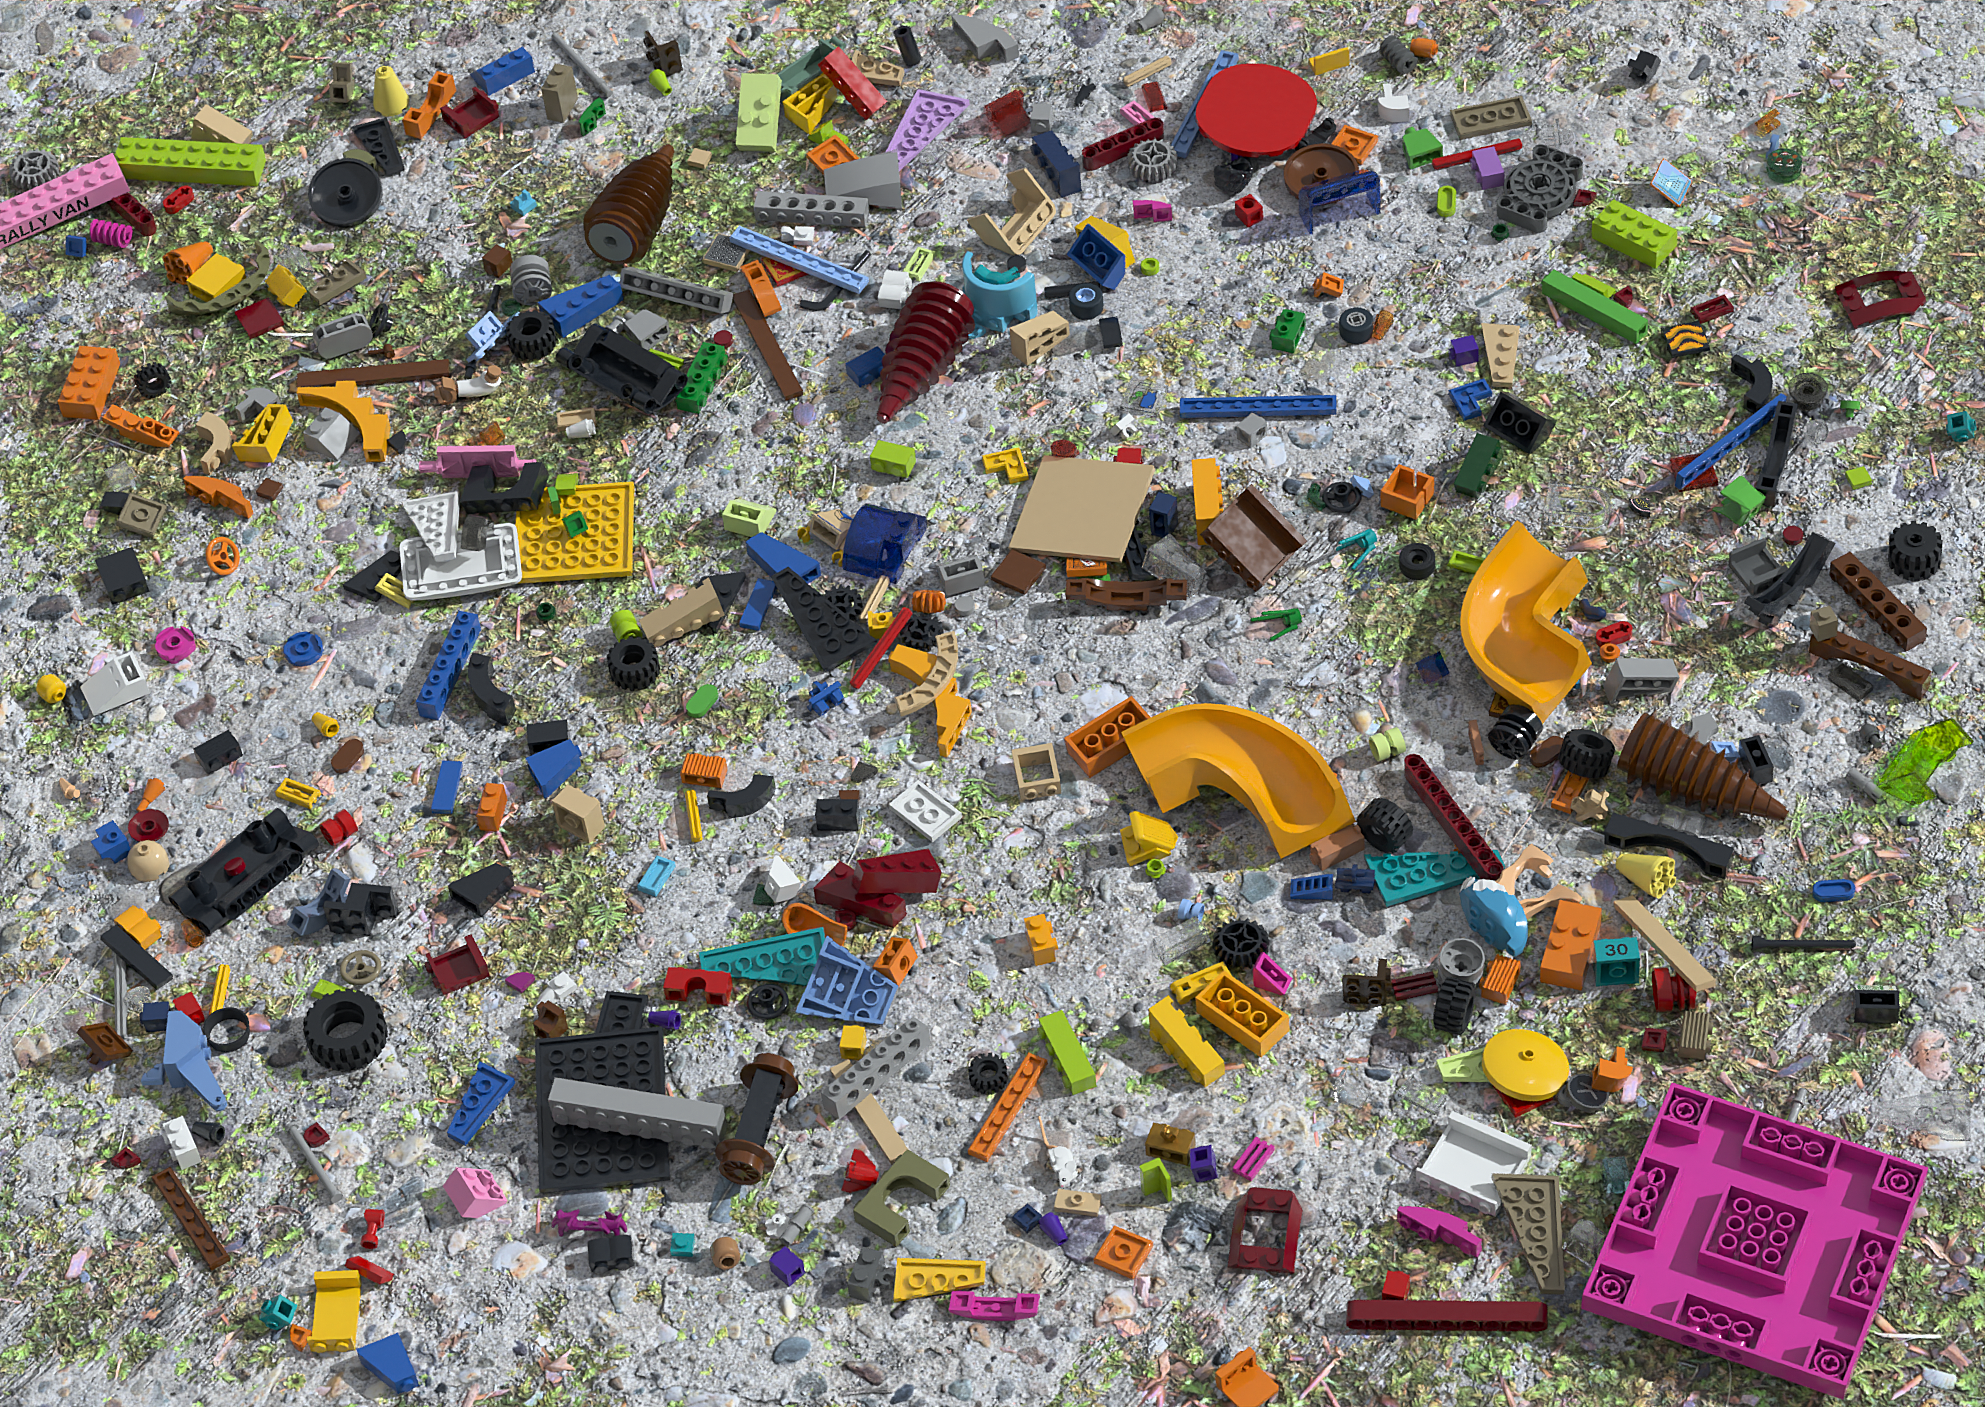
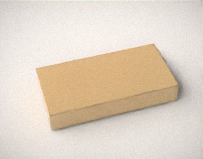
M595 408L556 413L558 432L566 431L567 427L586 418L588 420L592 419L596 427Z

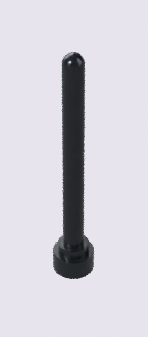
M1752 935L1751 939L1752 952L1761 953L1766 948L1853 949L1856 947L1854 940H1766L1761 935Z

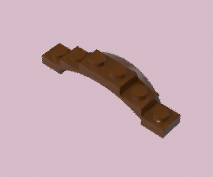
M1089 578L1066 579L1065 597L1066 600H1086V605H1106L1107 610L1147 611V605L1167 606V600H1187V580L1166 578L1154 581L1119 582Z

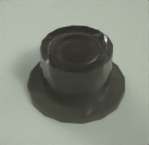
M1801 373L1790 380L1788 392L1793 398V403L1798 404L1799 410L1812 411L1817 409L1821 400L1825 398L1828 392V385L1817 374Z

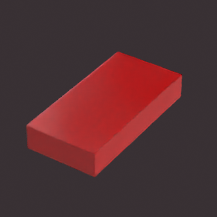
M360 1256L348 1258L345 1263L346 1268L358 1270L360 1275L377 1284L392 1281L394 1273Z

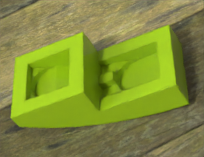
M578 473L558 474L555 484L558 496L575 495L576 485H578Z

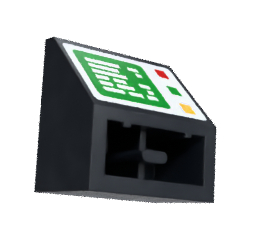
M1852 986L1854 1023L1898 1024L1900 1003L1897 986Z

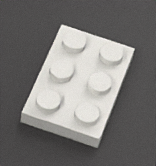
M919 780L889 803V809L931 842H934L962 818V813Z

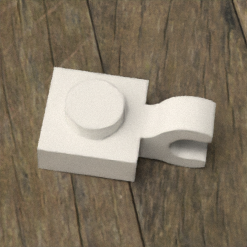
M787 226L781 227V241H794V245L813 246L814 227L795 226V230Z

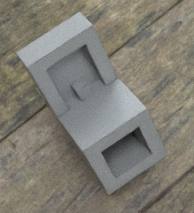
M253 388L244 393L246 399L240 402L235 407L238 420L244 424L257 413L260 414L268 404L281 403L279 396L269 389Z

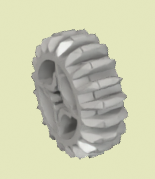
M1156 138L1152 141L1147 139L1146 142L1140 140L1139 144H1134V147L1130 148L1127 156V164L1131 175H1134L1136 179L1141 178L1142 182L1144 180H1148L1149 183L1151 180L1158 182V179L1165 180V177H1170L1171 173L1175 172L1178 164L1174 146H1170L1169 142L1164 143L1163 139L1157 141Z
M38 148L35 151L30 149L29 152L23 151L22 155H17L16 159H12L9 175L18 189L22 188L23 191L31 190L59 176V164L56 157L50 151L46 152L45 149L39 151Z

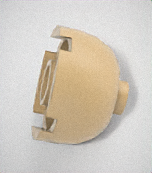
M151 840L138 842L130 849L127 856L130 874L135 876L136 880L142 882L159 879V875L163 872L165 874L170 865L168 854L162 845Z

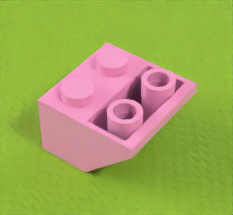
M456 1167L443 1185L462 1217L479 1218L507 1203L502 1189L497 1185L489 1170Z

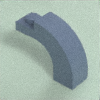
M337 868L331 869L319 896L305 906L294 907L287 925L301 936L315 933L328 924L323 909L324 902L345 903L347 898L345 892L350 878Z

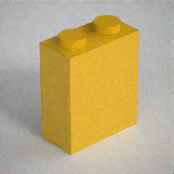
M216 253L192 274L186 282L190 294L205 302H209L246 279V274L242 265L230 261L229 258Z

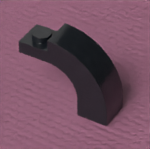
M1737 354L1731 358V372L1748 381L1753 386L1744 394L1743 408L1755 414L1771 401L1772 375L1767 366L1759 359L1751 363L1746 358Z

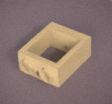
M1052 743L1011 750L1020 800H1031L1061 794L1060 778ZM1050 763L1053 778L1023 783L1021 767Z

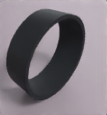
M233 1007L221 1008L207 1017L203 1025V1034L206 1035L207 1041L213 1049L220 1052H232L241 1048L248 1041L250 1035L249 1019L240 1009ZM224 1020H239L247 1027L244 1034L234 1042L219 1044L210 1040L212 1029Z

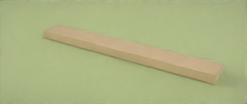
M1633 895L1614 901V908L1696 992L1716 986V980Z

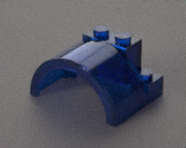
M870 503L864 504L855 514L846 536L842 559L843 570L879 579L881 575L888 576L890 583L897 584L905 570L904 564L916 541L922 539L928 527L927 518L918 514L905 513ZM885 549L887 558L883 561L882 557Z

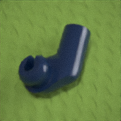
M1587 599L1579 601V606L1587 619L1602 620L1606 617V611L1601 607L1591 606Z

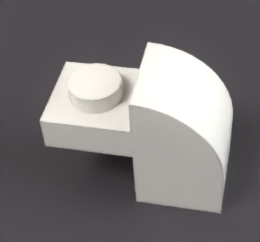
M1391 83L1383 84V92H1380V98H1378V113L1380 117L1389 122H1409L1407 95L1392 96Z

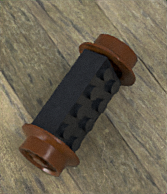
M772 1053L758 1054L754 1057L752 1063L746 1064L740 1071V1079L750 1091L734 1139L721 1141L715 1148V1155L720 1161V1173L726 1179L736 1184L755 1185L760 1182L762 1175L770 1173L774 1168V1158L764 1149L775 1111L779 1099L790 1098L799 1089L798 1081L794 1077L795 1068L793 1064L782 1056Z

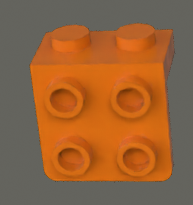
M1250 1346L1244 1351H1239L1234 1356V1359L1227 1364H1222L1215 1372L1216 1387L1236 1407H1259L1279 1390L1278 1385L1256 1364V1352Z

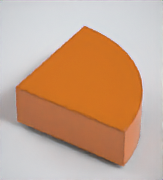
M292 1323L289 1330L292 1345L295 1349L302 1352L308 1343L307 1336H312V1331Z

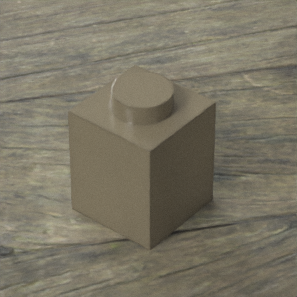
M1830 605L1812 610L1810 613L1809 627L1817 641L1837 636L1838 619Z

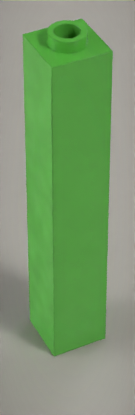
M1553 269L1548 275L1543 277L1541 282L1542 294L1634 344H1637L1648 333V319Z

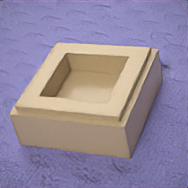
M694 148L687 163L689 166L705 169L712 158V153Z

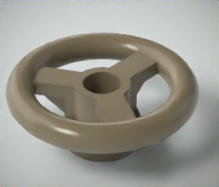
M367 950L350 953L343 959L340 965L341 977L351 985L368 984L375 980L381 971V960L375 953ZM362 956L371 958L375 963V967L367 966L363 962ZM355 958L356 964L354 969L346 973L348 963Z

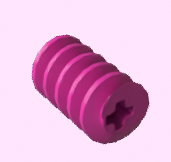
M94 219L90 225V238L93 242L125 248L131 241L133 230L130 225H127V227L124 224L119 226L118 223H113L112 225L110 221L105 223L104 220Z

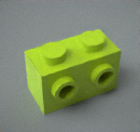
M878 440L870 455L871 470L908 478L916 463L915 448Z

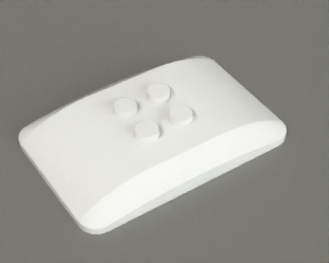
M511 523L459 530L457 534L456 559L448 562H436L421 537L408 538L400 544L403 590L405 597L409 600H428L474 594L514 585L522 579L518 533L516 526Z

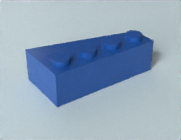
M607 275L538 302L539 312L542 311L545 315L550 316V319L553 321L554 330L564 338L624 299L621 284L611 275Z

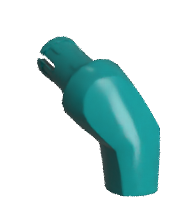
M980 264L973 271L974 276L979 280L995 285L1007 284L1020 278V273H1015L1018 271L1015 266L1000 273L990 271Z

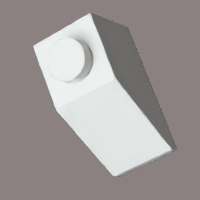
M779 855L774 858L764 888L766 893L777 903L796 898L801 883Z

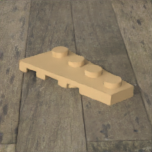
M1481 323L1492 386L1512 388L1520 326Z

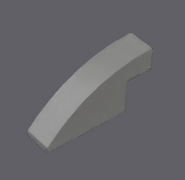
M960 14L951 15L953 30L978 60L997 52L1006 63L1019 58L1018 43L1000 28L974 17Z

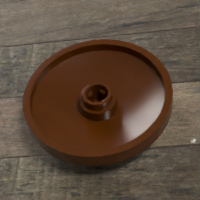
M1313 144L1301 148L1290 156L1284 167V183L1289 193L1296 199L1313 205H1327L1343 200L1354 191L1359 181V166L1355 157L1346 149L1332 144Z

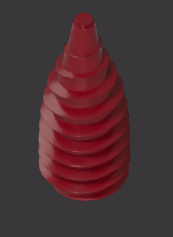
M939 281L923 282L916 285L912 289L911 295L906 299L905 306L901 309L899 318L895 322L894 330L891 332L889 342L885 347V355L882 358L883 369L880 372L882 396L879 399L880 404L876 414L877 420L880 423L886 424L891 421L901 408L907 406L908 401H916L919 398L918 394L929 392L930 386L937 384L939 376L944 375L948 370V366L954 363L955 356L962 351V345L968 341L969 334L974 331L973 303L958 288Z

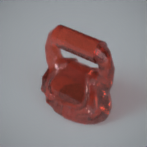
M1057 440L1050 446L1052 456L1075 458L1080 454L1075 444L1068 440Z

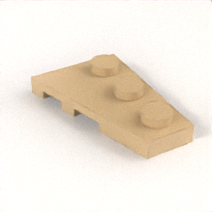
M855 50L852 62L871 83L893 86L901 85L904 68L886 61H877L875 57L861 55L860 51Z

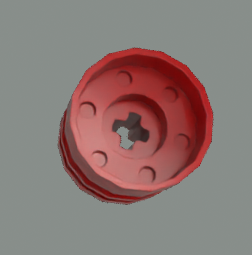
M1667 966L1652 968V991L1657 1013L1672 1012L1673 1002L1675 1001L1680 1011H1684L1685 1000L1689 1010L1695 1009L1697 992L1675 970L1674 975L1670 976Z

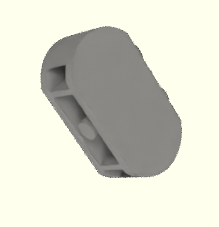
M354 313L319 325L314 330L312 337L319 354L324 358H333L367 346L371 342L373 334L365 316Z

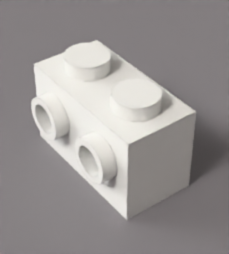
M183 1116L164 1123L165 1132L162 1133L166 1146L170 1144L172 1147L169 1149V1153L173 1162L177 1160L181 1170L202 1162Z

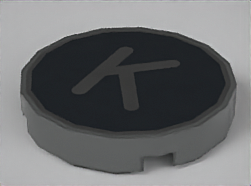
M1583 1073L1572 1076L1565 1087V1094L1571 1100L1570 1103L1584 1112L1594 1113L1596 1110H1602L1609 1099V1092L1592 1088V1075Z

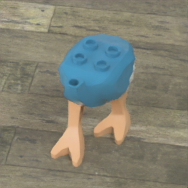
M1529 844L1518 859L1501 872L1498 880H1476L1475 877H1469L1463 882L1459 893L1461 906L1469 927L1474 932L1479 933L1489 945H1493L1498 950H1506L1513 957L1521 954L1528 940L1527 920L1550 906L1558 908L1560 900L1579 903L1582 901V897L1573 890L1557 884L1542 897L1517 900L1514 889L1515 881L1525 869H1532L1545 878L1552 876V872L1547 865L1551 864L1553 859L1533 844Z

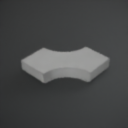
M1710 712L1691 718L1692 731L1689 736H1692L1699 730L1698 741L1705 745L1708 739L1718 732L1719 727Z

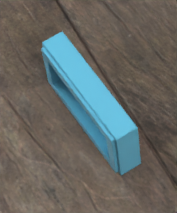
M657 855L637 885L638 891L656 897L676 867L675 862Z

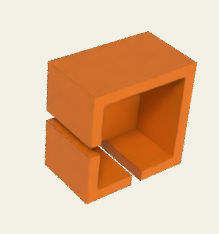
M1398 464L1380 491L1381 507L1417 520L1424 509V504L1427 505L1434 494V477L1418 471L1415 487V470Z

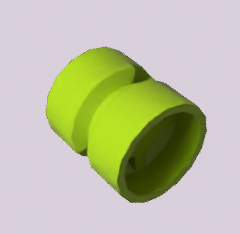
M620 610L610 617L609 625L618 643L623 638L625 640L629 639L628 637H641L642 639L643 633L630 610Z

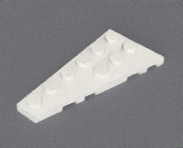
M459 491L402 501L405 512L436 562H448L456 559L460 509Z

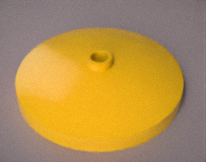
M1511 1029L1494 1035L1487 1042L1482 1055V1068L1490 1083L1504 1094L1520 1100L1540 1101L1555 1096L1565 1085L1569 1075V1063L1563 1050L1550 1038L1531 1030Z

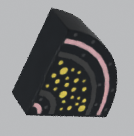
M1649 498L1629 499V507L1632 511L1639 513L1642 517H1650Z

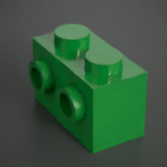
M1283 309L1281 315H1278L1276 318L1275 329L1270 331L1269 340L1272 341V349L1294 354L1306 327L1305 313Z

